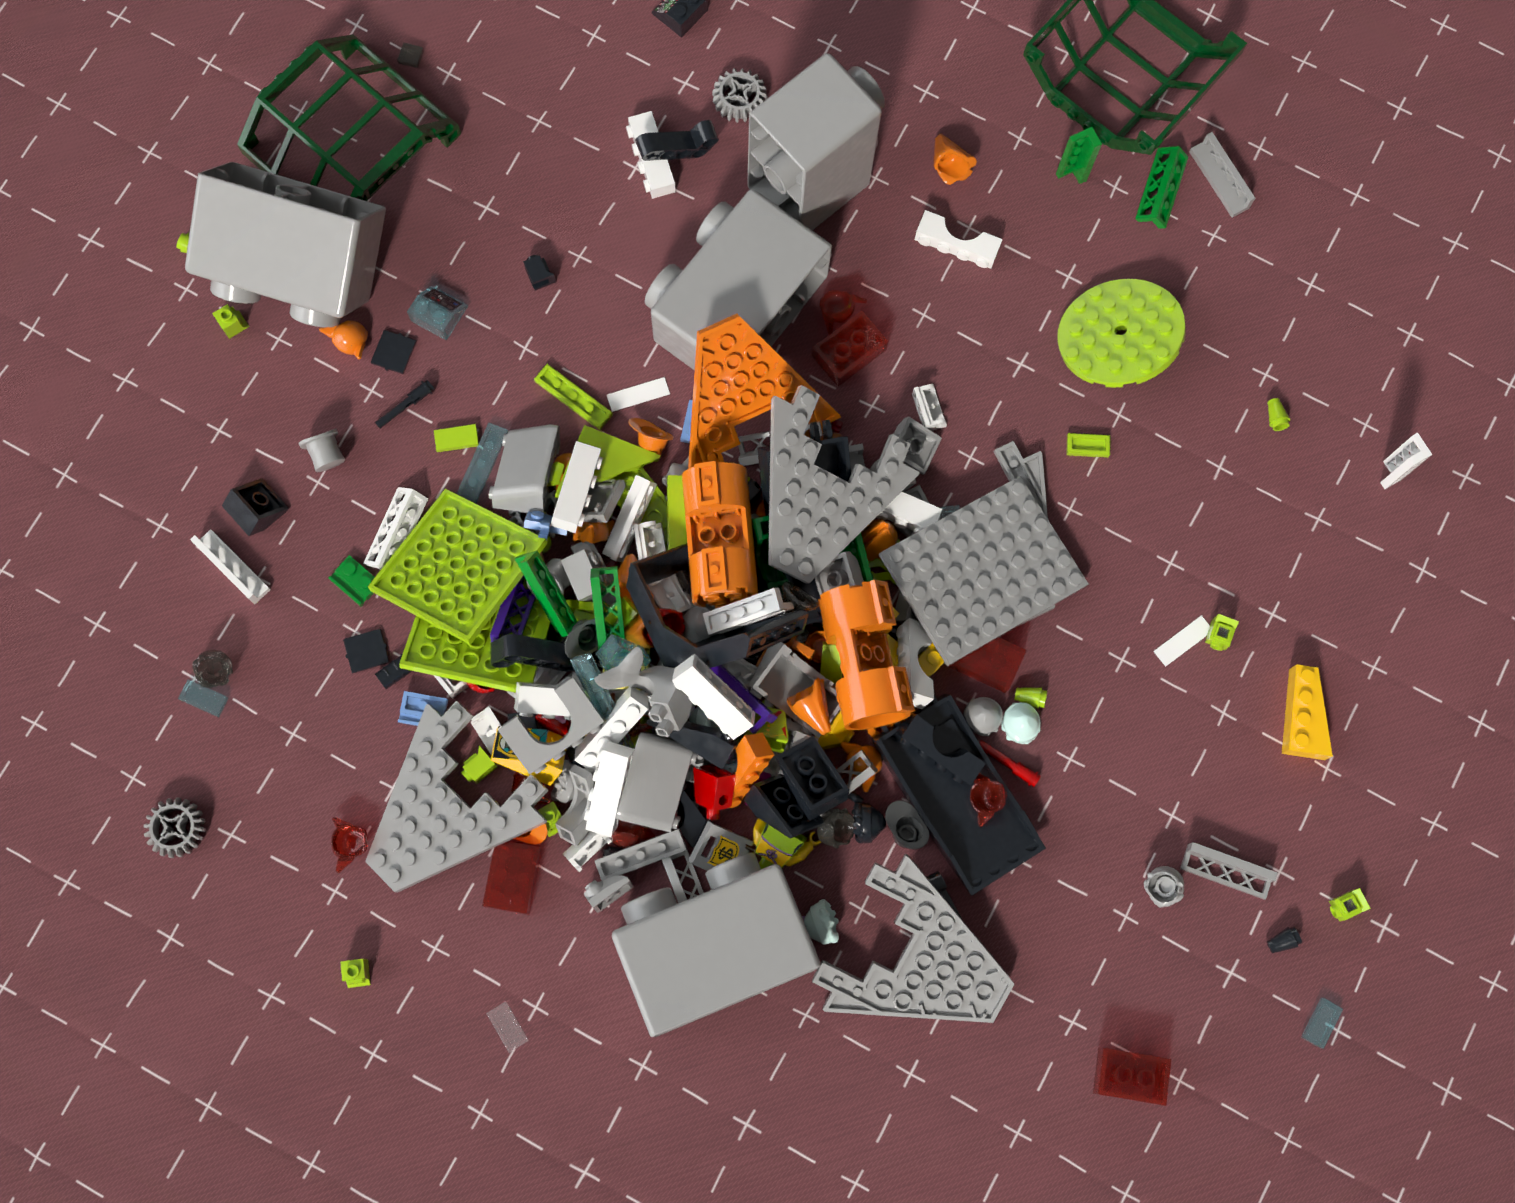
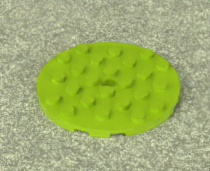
M1139 279L1113 280L1087 290L1070 304L1059 324L1058 345L1066 366L1077 377L1091 384L1095 382L1113 388L1123 387L1124 384L1134 382L1140 384L1163 372L1176 359L1182 342L1185 340V318L1176 298L1163 287ZM1117 329L1127 330L1123 335L1116 334Z

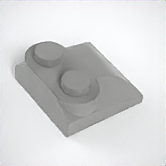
M905 417L894 432L895 436L911 444L903 464H907V466L924 475L942 438L914 419Z
M850 551L838 554L815 577L819 595L830 589L847 584L849 586H862V582H864L858 561Z
M613 876L600 882L594 880L585 887L586 892L584 896L593 909L599 913L634 886L626 876Z

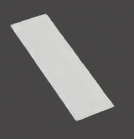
M663 377L607 394V398L613 412L666 396L670 393Z
M1201 615L1153 652L1166 667L1206 637L1210 625Z

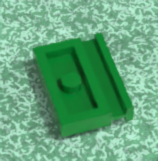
M350 555L340 564L332 576L328 577L331 582L360 607L374 594L369 590L368 586L375 577Z

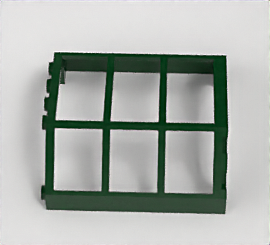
M1067 0L1026 44L1023 56L1048 100H1050L1054 107L1064 111L1068 118L1078 122L1084 130L1093 127L1101 143L1111 149L1151 155L1243 53L1247 42L1231 31L1224 41L1212 43L1211 40L1201 37L1155 0H1127L1129 4L1128 9L1107 29L1093 0H1084L1102 37L1080 60L1060 22L1081 0ZM1134 11L1189 53L1188 57L1169 78L1165 77L1112 36ZM1054 29L1075 65L1056 87L1053 86L1042 66L1045 54L1037 48ZM1107 41L1162 83L1160 88L1141 109L1085 66ZM1196 57L1226 60L1206 84L1175 81ZM1079 71L1135 114L1117 135L1061 93L1062 89ZM1169 87L1198 91L1178 115L1148 111ZM1140 118L1171 122L1155 140L1143 130L1139 132L1137 139L1124 137Z
M351 34L316 40L312 45L307 46L297 59L292 60L289 67L276 75L274 81L267 87H264L256 97L237 145L241 153L260 170L279 175L278 172L294 135H296L321 157L310 185L318 186L327 164H329L354 186L351 197L368 201L426 143L432 142V138L437 137L448 148L461 135L459 125L359 38ZM358 50L374 65L351 69L333 52L341 51L342 57L347 60ZM324 54L341 68L345 74L292 123L271 103ZM383 71L404 89L406 93L384 97L359 75ZM352 78L378 102L325 152L299 128ZM415 99L439 121L417 126L392 103ZM386 107L409 127L411 131L358 181L332 156L382 108ZM264 109L268 110L288 128L272 168L252 151L259 143L255 131Z

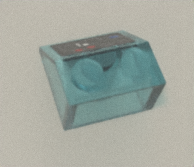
M431 286L417 295L407 313L412 322L447 340L468 308V305Z

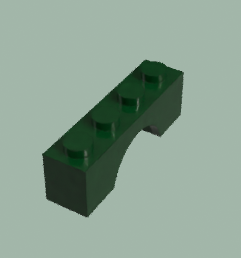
M769 515L753 518L754 552L760 593L773 588H779L783 603L792 601L788 579L782 571L769 565Z

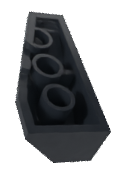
M649 718L646 724L656 729L659 722H654ZM687 721L680 731L673 730L669 736L674 741L721 769L737 756L735 748L740 743V740L736 738L733 740L728 734H724L721 729Z

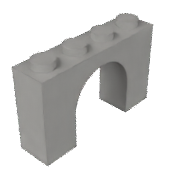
M573 676L554 689L571 716L570 729L562 739L549 743L537 740L530 734L518 715L498 728L499 733L529 774L532 772L540 773L547 767L545 763L552 758L554 761L558 760L566 754L564 751L571 745L575 748L584 741L583 736L589 732L593 735L602 727L601 724L604 722V719Z

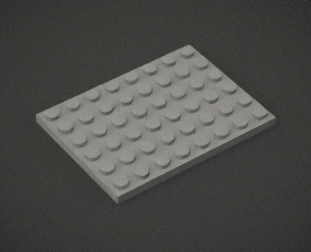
M1021 476L879 554V557L947 666L1088 585L1087 580Z

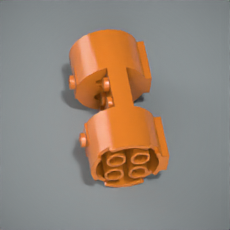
M710 461L694 464V467L682 473L692 603L703 608L706 607V604L720 608L758 594L747 469L743 465L728 462Z
M872 580L870 582H862V586H849L847 584L822 593L820 595L821 599H818L823 621L824 637L827 644L836 645L841 661L840 669L844 675V678L838 680L835 686L844 728L847 730L871 729L890 725L908 718L915 709L906 667L893 666L886 635L892 630V626L896 625L888 583Z

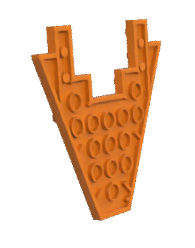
M737 313L697 331L688 469L698 463L710 461L725 462L721 453L740 445L734 426L770 410L773 396L791 403L800 385L817 393ZM820 396L808 424L820 422L822 429L823 420L829 419L830 422L841 418V416ZM808 429L804 434L809 438H811L810 429Z

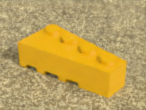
M1295 665L1289 669L1282 754L1320 760L1333 757L1319 669L1317 667Z

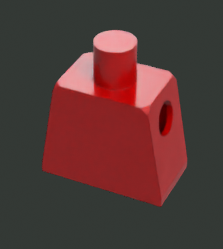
M713 764L693 767L695 801L697 804L707 808V819L718 820L720 818V810L732 806L736 774Z

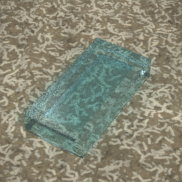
M187 680L178 699L219 717L229 698L191 680Z
M1320 998L1301 1038L1320 1049H1324L1343 1009L1325 998Z

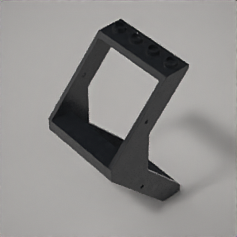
M687 543L630 564L626 587L664 667L676 668L694 654L709 668L746 658L797 636L805 630L809 613L800 609L692 643L665 625L647 587L648 584L686 571L690 580Z

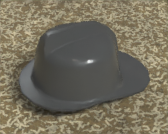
M595 618L578 621L566 638L565 653L568 658L575 661L584 659L598 650Z
M906 801L892 802L885 812V820L893 833L894 841L900 847L908 849H919L925 846L929 839V830L916 809Z

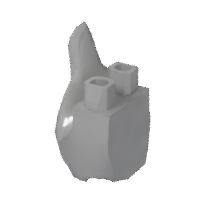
M635 647L618 666L601 673L594 680L603 689L609 690L628 686L641 689L650 694L652 708L648 715L654 722H659L655 729L657 735L669 737L673 730L680 731L686 723L693 703L682 690L675 687L672 681L674 668L653 666L640 671L643 663V653L639 647Z

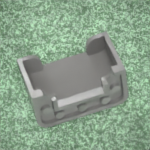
M550 424L509 430L508 434L503 436L502 446H504L495 484L489 490V499H492L493 508L528 513V511H541L545 513L546 504H544V499L548 493L547 485L554 457L559 454L560 427Z
M780 642L767 648L748 685L752 688L749 691L758 699H761L763 696L802 726L800 730L810 736L813 734L818 738L822 734L795 715L786 699L814 684V680L819 677V679H824L830 723L840 710L837 701L836 685L804 662L783 643Z
M647 731L641 732L636 743L616 819L666 832H671L673 829L677 830L681 818L677 816L678 804L688 769L691 767V764H696L698 754L671 738Z

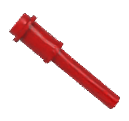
M983 740L979 741L985 753L1013 770L1012 774L1027 782V786L1035 787L1041 778L1038 771H1032L1020 761L1016 763Z

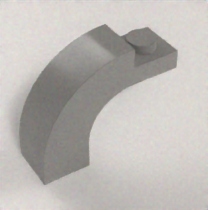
M574 765L569 770L574 785V797L566 813L555 824L560 838L577 846L589 833V830H586L587 821L584 820L587 808L591 805V801L588 798L591 789L595 787V781H593V774L590 770Z

